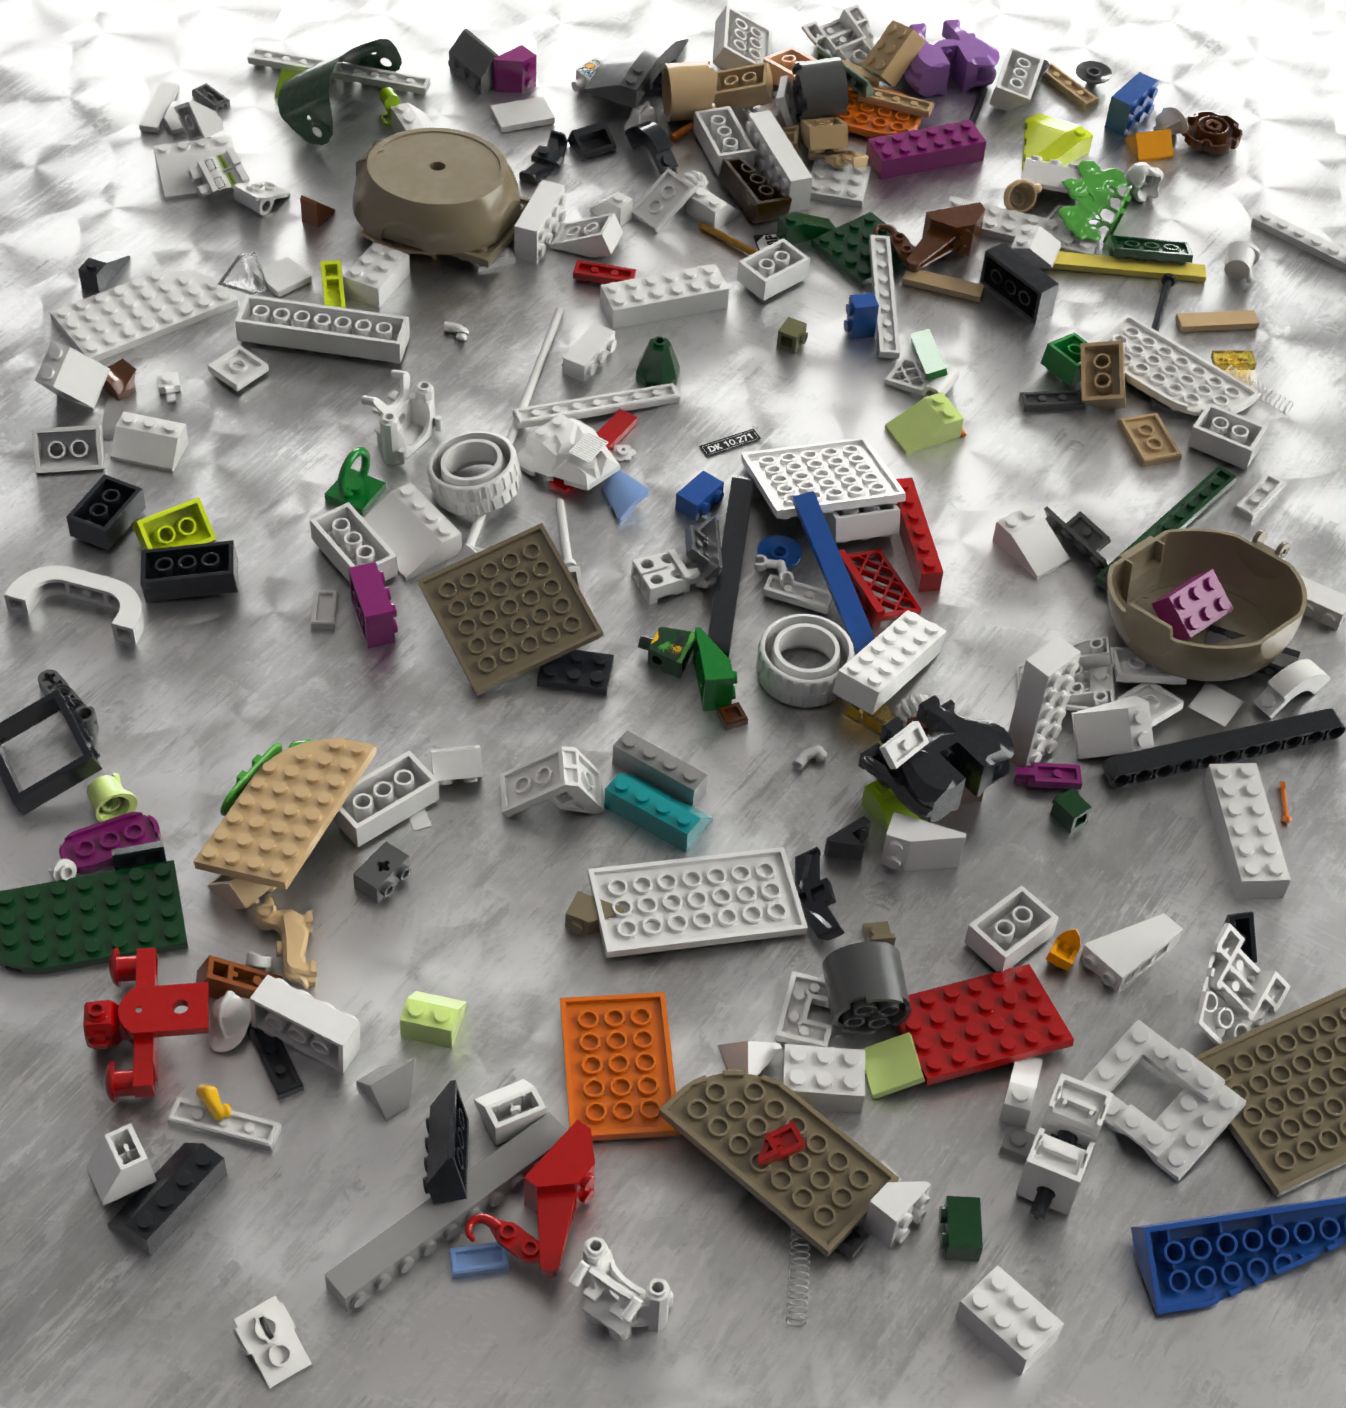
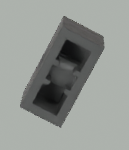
M385 842L353 873L354 889L378 904L384 897H388L393 892L394 887L401 880L404 881L409 876L411 871L410 856L390 843Z

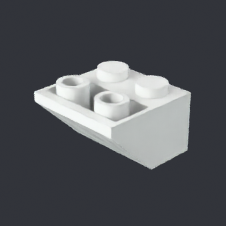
M524 1079L474 1099V1104L495 1145L511 1140L546 1115V1106L535 1086Z
M131 1123L104 1135L86 1165L103 1206L157 1181Z
M927 1181L887 1182L869 1202L864 1229L889 1249L896 1242H903L910 1232L909 1228L913 1223L919 1224L927 1213L925 1207L931 1199L928 1196L931 1184Z

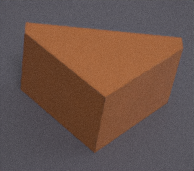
M301 195L302 222L319 228L336 211L331 207Z

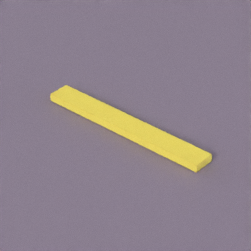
M1059 251L1052 269L1158 279H1162V276L1166 273H1171L1176 277V280L1203 283L1206 281V267L1204 264H1177L1171 261L1160 263L1149 259L1139 261L1135 258L1119 259L1116 256Z

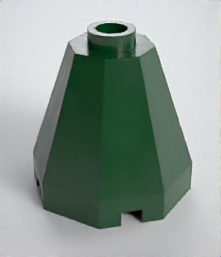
M657 336L650 339L639 360L636 379L644 387L670 383L677 385L680 365L671 343L664 337Z

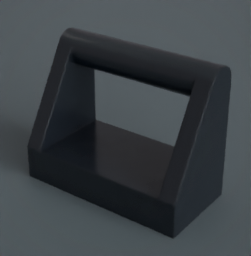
M606 121L572 130L567 139L571 148L582 160L617 149ZM601 137L606 145L584 151L581 144Z

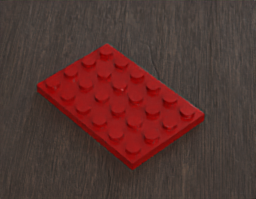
M1030 964L910 994L908 997L911 1014L906 1021L896 1026L900 1035L910 1032L926 1086L1072 1047L1074 1043L1073 1036Z

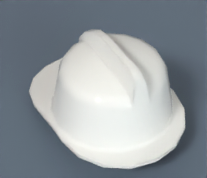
M649 101L632 109L631 115L625 123L624 132L628 128L646 121L659 123L656 111L650 106Z
M1163 107L1162 111L1156 116V125L1153 127L1155 131L1171 129V136L1187 133L1189 129L1187 119L1183 113L1174 107Z
M227 991L224 996L213 1003L210 1010L212 1022L207 1035L208 1045L217 1052H228L236 1048L245 1037L251 1021L250 999L240 997L233 991Z

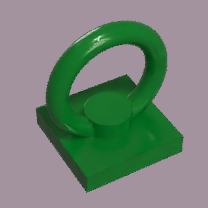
M357 447L347 455L340 468L338 479L324 494L325 501L338 506L349 502L362 516L386 490L385 482L368 476L370 454L367 449ZM361 456L360 471L351 469L354 461Z

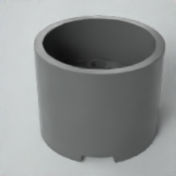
M840 57L795 62L793 64L792 74H795L792 90L796 112L801 114L799 120L846 114L848 108L847 79Z
M860 942L841 947L824 959L822 968L832 1025L839 1026L840 1032L855 1035L877 1033L876 1028L884 1027L891 1023L892 1026L896 1027L909 1018L911 1007L898 948L884 942Z

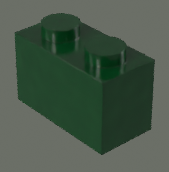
M946 1196L944 1206L939 1207V1223H944V1232H940V1249H945V1260L979 1262L983 1250L980 1197Z

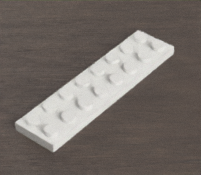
M950 196L946 208L978 202ZM981 203L985 208L981 235L1013 242L1020 225L1030 224L1041 226L1060 241V252L1092 255L1095 253L1098 241L1090 239L1080 241L1074 236V232L1066 228L1064 222Z

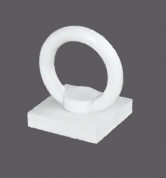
M788 75L781 76L778 92L772 91V99H775L776 108L771 112L774 117L782 113L786 127L795 125L797 112ZM755 106L745 108L747 118L749 113H753L752 110Z

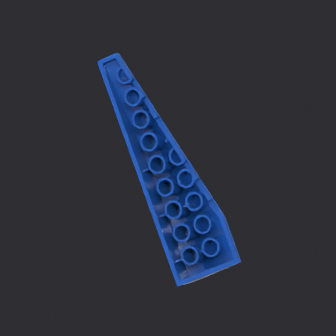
M1346 1196L1131 1227L1135 1256L1155 1313L1164 1314L1212 1306L1219 1303L1222 1299L1232 1297L1241 1293L1244 1289L1265 1282L1268 1278L1280 1275L1317 1258V1256L1339 1248V1246L1346 1243Z

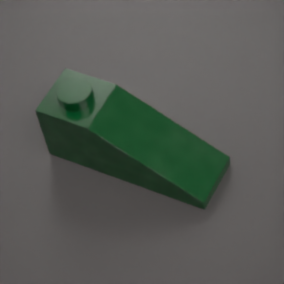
M794 212L778 217L777 237L780 240L784 238L790 244L795 245L810 241L836 227L828 218Z

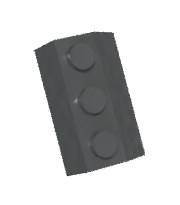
M466 28L461 32L449 50L448 65L451 70L470 84L472 88L483 94L494 89L493 58L499 55Z

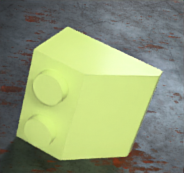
M415 991L407 998L400 1017L401 1037L452 1048L467 1002Z

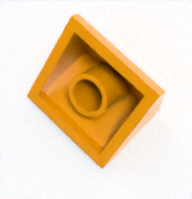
M1171 129L1139 132L1125 137V142L1137 162L1173 159Z

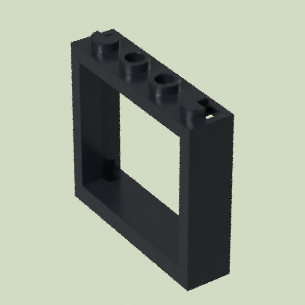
M59 689L0 722V777L13 804L23 815L102 770L97 759L100 757V753L94 745L91 747L92 737L86 728L82 729L81 726L84 722L79 713L72 710L76 707L69 695L64 697ZM61 710L83 756L23 790L4 752L2 744Z

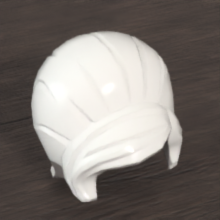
M1146 162L1133 164L1126 173L1127 188L1132 186L1130 193L1136 201L1143 203L1146 201L1147 196L1152 198L1159 197L1158 184L1163 179V172L1157 167H1151Z

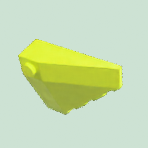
M1041 113L1025 120V126L1027 127V130L1024 132V142H1026V145L1023 148V158H1025V161L1027 157L1031 158V155L1043 157L1042 161L1050 162V159L1061 161V165H1066L1089 154L1093 134L1081 125Z

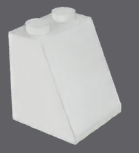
M51 340L35 381L57 396L94 408L110 369L69 346Z

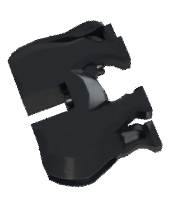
M936 695L919 704L916 716L918 721L925 723L926 727L934 731L928 734L929 743L897 769H890L880 750L881 745L876 743L860 753L858 764L860 768L873 775L882 786L891 789L899 801L912 813L928 822L940 821L951 811L958 810L964 786L974 796L979 797L991 784L1006 777L1010 771L1009 760L1014 757L1013 742L1005 728L986 719L964 718L955 713V703L952 700L940 705L939 698ZM898 716L884 724L879 740L885 744L903 729V720Z

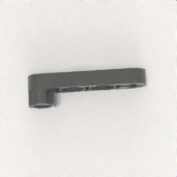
M51 669L41 672L38 676V683L45 696L57 689L61 693H67L77 707L75 712L79 713L84 722L81 726L82 729L86 728L90 736H94L99 729L94 708L91 706L87 707L57 671Z

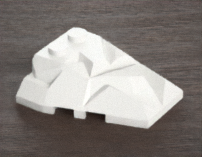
M561 414L530 433L526 438V447L521 449L517 456L520 469L532 476H536V473L545 474L546 479L551 481L554 480V477L563 479L565 485L587 491L621 468L606 446L589 463L569 453L587 432L598 435L593 428L573 418L569 419Z
M1230 923L1224 924L1213 944L1194 1024L1216 1046L1250 1031L1254 1026H1261L1265 1022L1264 1017L1269 1012H1275L1280 1008L1291 987L1277 971L1260 970L1240 949L1245 938Z

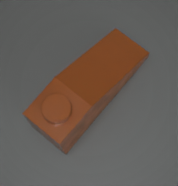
M209 955L197 970L196 983L208 982L209 997L214 999L224 996L227 991H233L240 997L250 999L267 975L283 979V976Z

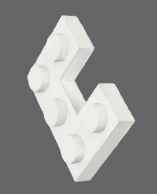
M792 971L775 1041L794 1045L828 1047L833 1025L808 1020L811 1004L829 1008L824 978Z

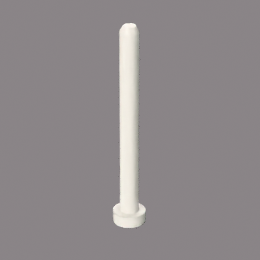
M559 498L555 503L563 561L567 567L577 566L571 554L564 500Z

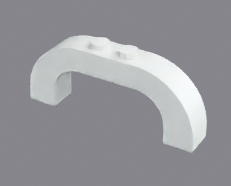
M67 566L37 568L17 578L4 593L7 610L27 616L31 614L41 600L54 595L69 596L113 608L118 611L111 623L114 639L136 645L144 630L141 600L136 591L120 580Z

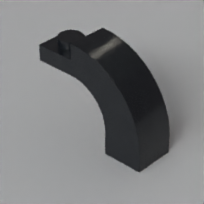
M646 121L625 131L632 149L642 145L648 149L660 174H663L667 168L673 170L679 166L671 150L674 145L667 133L658 124Z

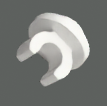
M61 859L54 864L53 868H48V871L54 881L57 882L59 880L75 878L77 868L73 861Z

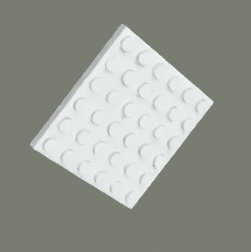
M865 437L741 453L742 463L751 478L754 479L756 486L777 519H789L798 516L792 502L793 496L814 491L822 512L826 514L838 510L851 511L860 507L873 508L877 505H894L898 502L906 501L905 491Z

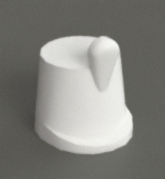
M1240 240L1230 243L1226 249L1225 273L1232 279L1246 278V282L1250 283L1253 279L1252 266L1259 261L1260 250L1247 241Z

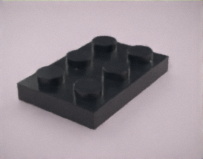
M583 650L569 652L540 666L537 686L607 696L614 655Z

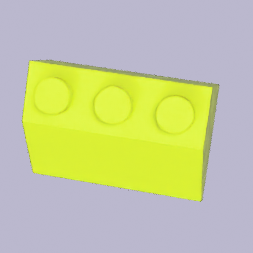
M200 497L131 523L143 550L202 544L216 540Z

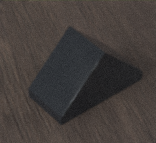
M1250 911L1227 915L1224 924L1230 923L1245 938L1240 949L1253 963H1256L1257 950L1254 913Z

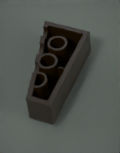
M739 156L722 160L719 179L753 223L778 220L779 216L789 214L792 198L788 195L783 196L781 189L777 186L772 187L767 183L768 179L763 175L756 174V169Z

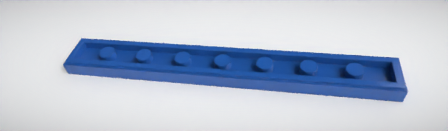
M814 491L793 496V505L846 633L853 643L855 655H857L875 639L873 631Z

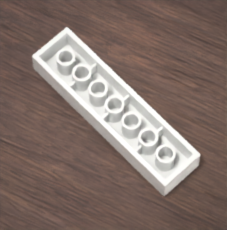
M247 294L235 320L238 341L401 363L410 338L409 317Z

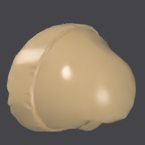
M1024 179L1013 181L1004 191L1003 201L1006 209L1016 210L1021 213L1029 211L1035 205L1037 194L1042 191V186L1039 183L1033 185V183Z

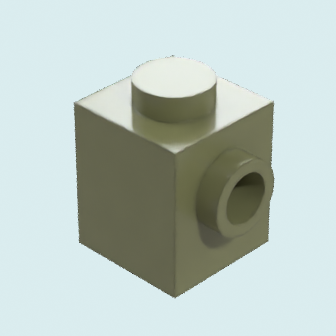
M788 317L778 330L776 347L796 353L801 344H805L807 341V323Z

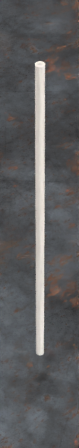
M562 307L556 308L518 408L528 407L564 313ZM513 420L506 438L512 445L519 431L515 420ZM487 513L476 516L466 544L475 546Z

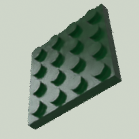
M869 212L812 239L811 246L859 286L864 287L872 283L869 238L870 235H874V228L885 222L872 212ZM886 230L878 231L880 236H890ZM891 246L893 272L905 267L906 262L897 256Z

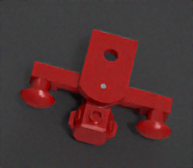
M116 947L109 959L111 980L117 987L121 986V982L136 981V987L132 988L122 998L119 1005L112 1000L86 1002L83 1019L84 1036L89 1048L96 1050L117 1047L122 1040H128L134 1045L133 1069L116 1070L114 1061L110 1062L106 1068L105 1090L108 1098L116 1103L117 1097L135 1096V1098L155 1096V1082H158L159 1037L209 1033L208 982L158 986L156 947L137 949V955L120 956L119 948ZM178 1006L188 1007L184 1013L174 1012Z

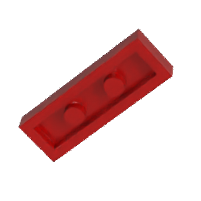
M577 260L573 271V279L601 284L635 279L636 269Z

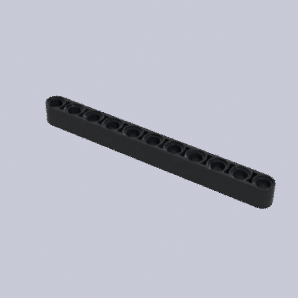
M732 476L721 546L723 568L716 579L708 632L710 639L728 658L754 484L753 478Z
M1324 709L1112 756L1103 762L1102 769L1113 788H1120L1208 768L1209 764H1227L1334 740L1344 734L1346 728L1334 709Z

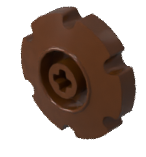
M1214 111L1195 112L1194 116L1186 117L1189 129L1187 133L1181 135L1185 136L1184 141L1193 149L1207 151L1208 154L1229 153L1230 149H1236L1239 146L1242 130L1238 128L1239 123L1225 114L1219 115Z

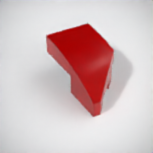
M794 1121L770 1133L766 1132L761 1153L757 1157L759 1166L781 1160L807 1148Z

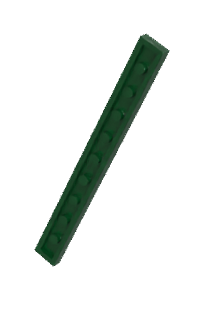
M1218 466L1122 553L1149 536L1156 537L1165 530L1187 527L1236 482L1237 476ZM1118 557L1095 576L1094 583L1106 591L1109 567L1118 561Z

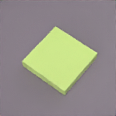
M910 1032L860 1049L865 1050V1071L874 1099L925 1082Z

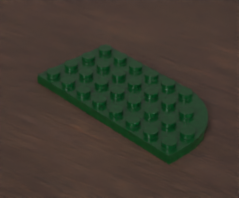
M174 860L0 891V966L4 968L9 966L22 970V973L47 974L109 963L110 955L116 947L119 948L120 956L137 955V949L156 947L157 953L188 948Z

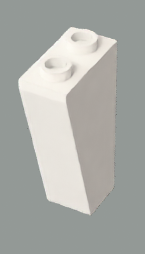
M1163 913L1087 942L1083 947L1080 960L1088 969L1094 971L1102 978L1106 985L1119 992L1179 943L1184 929Z

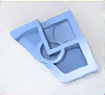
M619 470L605 480L602 486V493L609 500L610 508L615 511L616 520L621 523L634 513L635 505L649 496V489Z

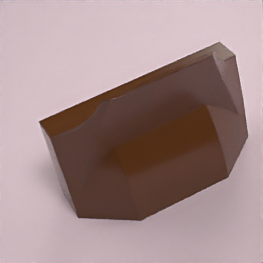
M124 359L108 366L110 371L103 386L106 392L118 401L136 392L134 384L136 368Z

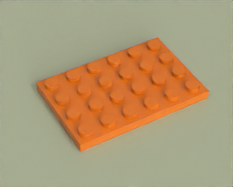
M665 992L560 998L569 1128L578 1119L591 1128L592 1141L680 1136V1132L658 1115L659 1109L676 1094Z

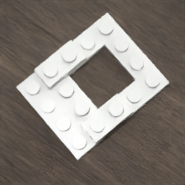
M1138 1019L1082 1081L1111 1093L1143 1058L1183 1089L1155 1122L1134 1105L1130 1104L1128 1106L1113 1095L1103 1122L1114 1132L1131 1138L1147 1152L1158 1167L1179 1182L1244 1108L1246 1100L1227 1087L1225 1079L1182 1047L1178 1050Z

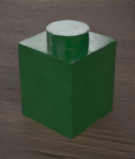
M1071 788L1064 794L1059 793L1052 801L1053 805L1050 815L1069 833H1072L1088 822L1092 807Z

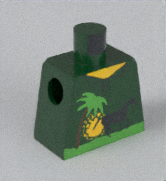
M659 627L654 638L642 634L639 639L638 648L648 651L647 663L650 666L680 679L693 654L695 632Z

